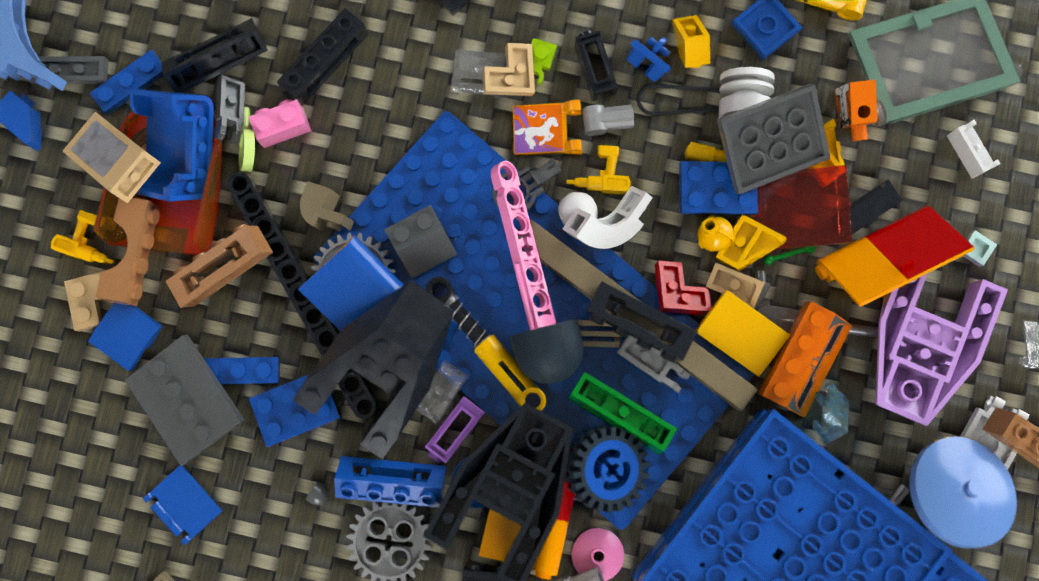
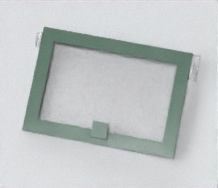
M953 0L852 30L848 34L866 80L876 79L877 122L872 123L875 127L899 122L1006 89L1009 86L1018 84L1023 74L1021 65L1018 63L1013 64L986 0Z

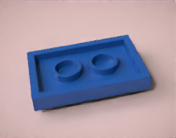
M681 161L679 163L680 214H758L757 188L742 194L735 193L727 162Z
M308 375L249 398L266 447H271L342 418L333 393L330 394L316 415L293 401L297 390Z

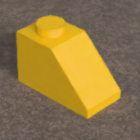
M698 16L672 19L679 57L685 68H699L702 65L710 64V35Z

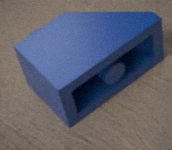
M10 90L0 101V123L26 145L39 151L42 148L41 113L33 107L35 102L24 93L19 96Z

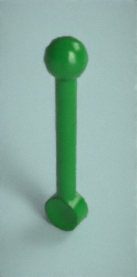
M808 243L803 248L775 256L766 255L764 262L767 265H771L776 260L806 252L810 254L815 251V245Z

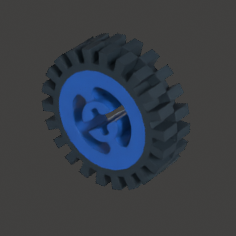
M595 426L596 429L589 428L585 430L587 434L580 433L576 437L579 440L577 443H571L570 447L573 451L568 456L570 461L567 464L566 471L569 472V475L565 476V482L571 484L568 487L569 491L576 494L574 498L577 501L583 502V505L599 511L613 512L615 510L619 512L624 510L623 506L630 507L633 505L631 499L638 500L641 497L637 492L639 489L645 490L647 485L643 484L642 480L643 478L649 479L650 473L644 472V468L650 467V464L643 457L648 456L646 450L640 449L643 446L641 441L635 440L636 436L628 433L627 430L610 426ZM610 450L608 456L600 455L604 451ZM606 481L613 482L607 487L603 486Z

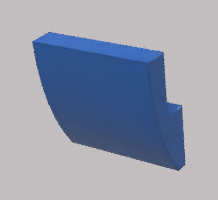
M114 303L102 318L88 342L123 368L131 371L135 369L145 349L153 345L163 326L136 306Z

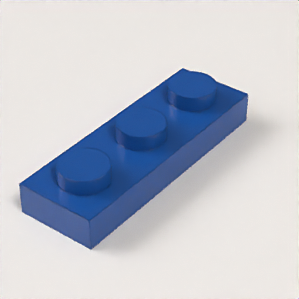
M151 49L94 89L90 94L106 115H109L130 100V89L144 90L164 76L161 60Z
M280 357L204 358L220 384L280 383Z

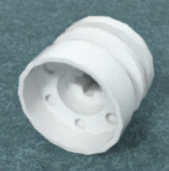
M738 67L724 71L720 75L722 86L719 92L724 98L719 101L718 118L771 99L769 96L774 93V73L757 67Z

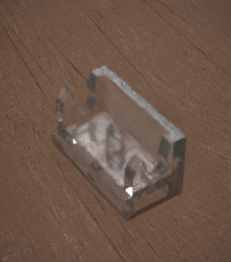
M444 360L417 410L435 424L438 423L445 415L468 375Z

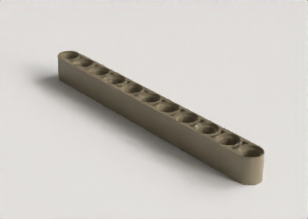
M529 219L540 262L587 298L592 300L601 281L637 299L536 222ZM609 297L613 302L621 304V307L616 315L607 309L604 311L616 318L621 316L659 336L658 340L669 346L671 345V343L660 339L664 330H671L666 326L660 328L624 309V304ZM671 330L672 333H674V334H676V335L679 334V333H677V332ZM694 341L684 360L680 362L675 361L677 365L689 372L693 378L740 412L743 411L757 392L753 385Z

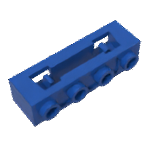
M341 456L334 478L335 498L439 507L444 495L446 466ZM353 466L370 467L371 475L366 474L367 469L362 468L361 473L353 472ZM414 471L430 473L428 479H422L419 473L416 474V479L412 478Z

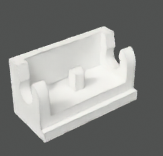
M975 120L958 127L946 135L972 179L1000 164L999 160L993 162L974 130L973 126L977 124Z

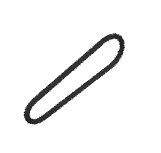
M650 84L641 88L637 94L638 107L647 115L719 111V108L652 112L644 109L640 98L642 93L648 88L719 91L720 87Z

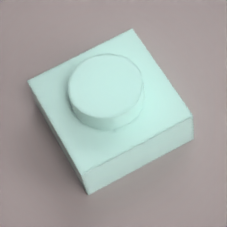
M974 230L966 239L974 246V251L963 257L981 267L984 266L997 244Z

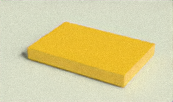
M725 289L696 328L697 334L758 377H760L791 336L727 289Z

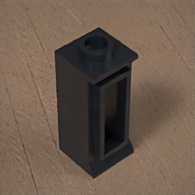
M591 30L582 32L575 38L574 47L592 102L596 101L598 94L610 91L611 96L616 95L618 85L615 81L600 30L596 32ZM596 44L607 77L600 81H596L585 48Z
M887 179L832 216V225L838 234L847 238L903 201V199L889 179Z

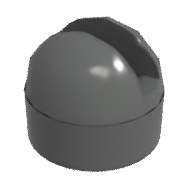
M317 482L308 494L306 501L313 505L324 504L328 498L326 487Z

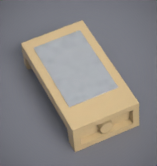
M94 112L63 150L68 157L103 187L126 203L132 199L161 163L96 112Z

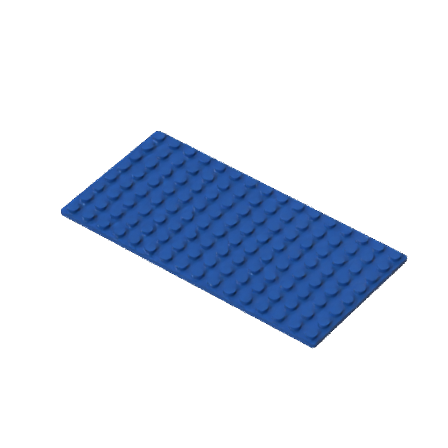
M445 111L349 216L354 221L351 231L341 228L340 232L336 231L329 240L335 244L338 243L337 235L347 240L349 232L353 237H357L359 233H362L363 241H366L371 236L373 238L371 245L374 246L380 242L381 247L379 251H389L384 258L385 260L393 259L394 262L388 265V269L396 270L394 275L403 285L412 280L426 290L427 283L432 278H446L457 292L459 302H463L462 306L468 312L471 311L470 315L475 321L479 320V326L483 330L486 329L485 333L487 335L494 334L515 359L510 336L529 331L530 328L501 214L493 199V183L490 173L493 166L507 160L453 114ZM500 168V174L502 175L506 171ZM520 185L518 187L522 191L523 197L525 199L527 192L522 185ZM544 192L536 197L533 207L528 211L529 219L536 222L638 300L659 311L658 293L655 286L610 248H594L569 235L563 230L565 225L558 214L559 205ZM507 193V201L510 204H514V198L511 194ZM431 205L457 256L412 279L384 229ZM514 218L513 225L516 230L520 231V222ZM328 241L322 246L327 250L330 248ZM319 250L314 256L322 257L324 254ZM313 257L314 262L319 265V262ZM541 263L556 323L568 320H590L588 318L590 314L586 313V310L591 300ZM527 269L526 276L529 281L533 282L534 275L531 270ZM444 285L436 286L433 290V295L438 298L443 297L447 292V287ZM534 295L533 303L539 308L540 299ZM662 312L694 330L699 326L688 314ZM451 321L436 369L498 424L502 425L520 408V405L476 355L474 343L471 339H466V333L463 330H459V325L455 321ZM579 326L580 331H612L614 328ZM699 334L696 335L694 342L749 382L754 376L753 372ZM582 336V340L614 342V337ZM620 336V347L626 339ZM584 347L581 364L568 379L554 384H543L534 381L546 396V405L542 412L573 428L571 443H577L579 440L576 437L580 433L587 434L585 430L589 428L596 429L595 426H610L568 400L584 372L677 428L663 453L657 455L644 446L640 447V449L646 450L648 456L643 457V459L649 461L650 467L644 468V472L650 473L649 479L643 478L642 483L647 486L645 490L639 489L637 491L641 497L638 500L631 499L633 505L630 507L623 506L624 510L599 511L619 530H624L729 404L691 375L687 380L678 376L672 369L668 371L666 377L678 383L682 388L677 393L662 382H657L618 355L617 351L619 348ZM509 369L506 372L507 375L522 392L526 390ZM530 393L525 399V403L534 408H537L541 402L540 397L535 393ZM606 450L600 455L608 456L610 450ZM606 481L603 486L607 487L613 482Z

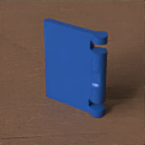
M181 465L143 498L146 503L154 497L158 499L151 506V509L176 537L184 531L189 534L181 541L184 546L223 511L187 469Z

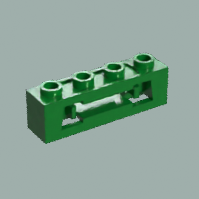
M586 372L581 376L568 400L610 426L632 433L636 436L635 440H640L644 447L657 455L666 450L677 430L676 427Z

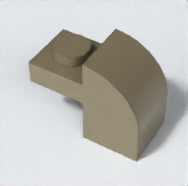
M307 181L300 200V211L307 223L324 233L327 227L340 232L341 228L351 231L354 221L347 216L334 212L340 195L330 188Z

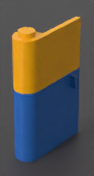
M354 236L298 290L341 331L344 326L396 291L403 284Z

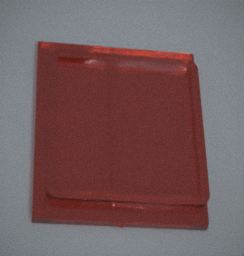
M847 165L800 170L757 187L758 214L754 215V220L787 237L786 242L776 249L853 243Z

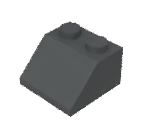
M431 205L384 229L412 279L457 256Z

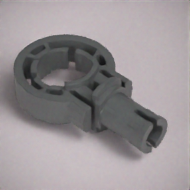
M551 158L550 161L535 171H530L528 166L521 171H517L520 185L527 192L524 199L527 212L533 207L536 197L544 192L542 184L561 172L559 165L555 164L554 158ZM507 172L501 175L503 179H508ZM533 181L532 184L527 185L528 182ZM493 187V199L497 208L499 209L496 199L497 191H494Z

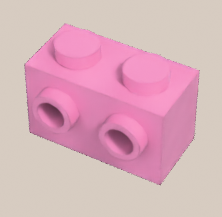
M292 99L284 100L277 107L271 109L263 108L257 110L255 115L249 116L256 140L264 148L311 131L305 111L297 99L294 101Z

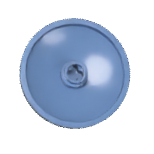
M946 437L929 444L916 457L910 473L911 498L920 519L934 535L953 546L974 549L991 545L1007 534L1016 515V491L1007 468L989 448L969 438Z

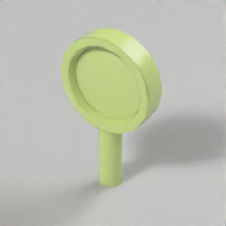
M244 107V124L242 125V135L239 141L238 163L240 172L251 173L255 156L254 131L251 130L249 120L250 109Z

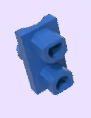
M653 37L649 38L647 43L653 47L652 51L636 39L630 44L633 48L626 60L636 68L639 67L645 57L653 62L644 73L652 81L656 82L664 73L669 74L673 69L657 56L660 53L667 58L671 53L664 47L668 41L665 37H662L659 42Z

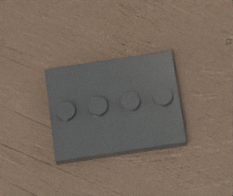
M807 84L717 119L734 192L737 194L745 193L830 159L815 84Z
M182 335L125 380L181 466L189 463L245 421L188 335Z

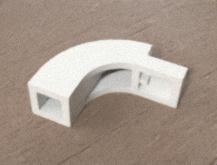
M631 186L616 209L608 216L596 219L591 214L576 208L563 227V230L572 237L594 248L607 249L619 246L631 239L642 228L644 224L638 219L645 211L652 197L647 192Z

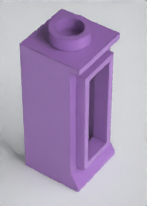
M464 396L425 446L429 450L427 455L438 464L441 461L447 463L486 412ZM463 410L472 419L450 448L445 451L436 443Z

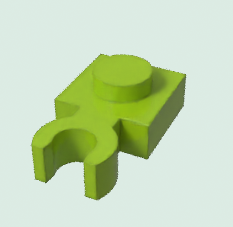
M533 38L531 43L534 75L539 77L537 85L541 86L544 81L542 70L550 71L557 45Z

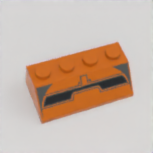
M812 301L804 302L788 332L791 336L779 350L757 394L805 418L852 325L836 313Z

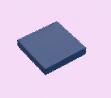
M758 0L731 22V25L762 61L803 28L779 0Z

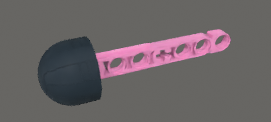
M503 161L493 166L490 173L494 191H497L496 199L530 328L529 331L510 336L515 359L519 368L530 379L543 384L559 383L572 376L581 364L584 352L581 332L577 320L560 323L555 321L523 193L518 187L520 186L517 170L511 162ZM500 168L507 172V180L502 178ZM507 193L511 194L514 198V206L507 201ZM514 218L520 222V231L516 230L513 225ZM527 269L531 270L534 275L533 282L529 281L526 276ZM534 295L540 299L539 308L533 303Z

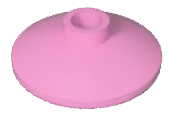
M588 529L581 533L573 544V565L579 574L598 567L604 581L613 578L623 565V545L619 538L607 529ZM597 551H601L604 555L600 561L594 559V554Z

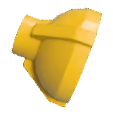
M709 215L701 223L697 232L699 247L712 252L725 249L735 240L734 230L730 222L725 218L715 217V215ZM715 225L713 229L708 230L709 226Z

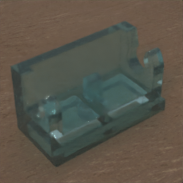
M831 381L825 384L826 398H823L821 393L816 392V400L823 407L822 425L820 426L819 422L813 420V428L822 437L824 444L848 433L849 400Z

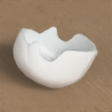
M583 192L569 193L560 201L558 206V214L564 225L576 208L591 214L596 219L598 217L595 201L590 195Z

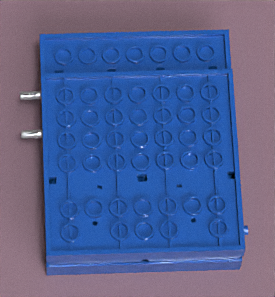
M759 409L631 574L635 581H988L952 553L953 550L937 539L936 535L930 530L927 531L897 507L908 493L909 489L907 487L904 489L905 486L900 485L890 500H888L774 409H768V411Z

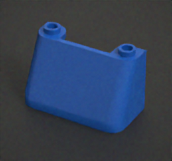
M130 89V107L132 111L137 115L147 116L146 152L161 162L137 191L136 195L166 201L206 198L212 186L214 118L212 100L204 95Z

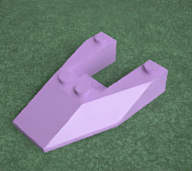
M927 274L885 294L878 328L875 405L928 426L980 364L1008 289L984 279L970 283L955 323L915 307Z

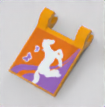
M570 100L564 103L513 106L514 156L561 153L583 154L581 140L567 141V115H581L580 100Z

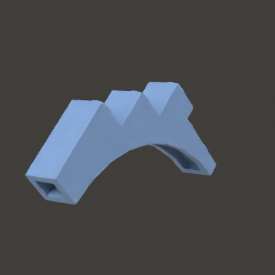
M0 0V78L6 80L7 77L19 81L23 77L30 81L33 77L36 78L35 83L48 90L53 86L63 91L67 82L51 72L40 61L32 48L26 29V0Z

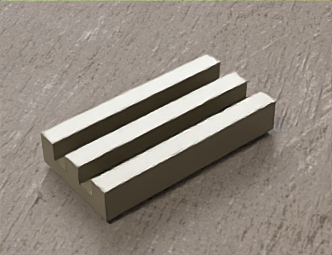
M577 320L579 326L613 327L605 322L603 325H599L592 320ZM580 331L581 336L614 337V342L583 341L584 347L620 348V335L613 331Z

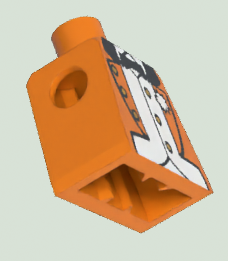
M876 79L850 82L834 89L840 128H851L852 142L868 140L867 125L877 122Z

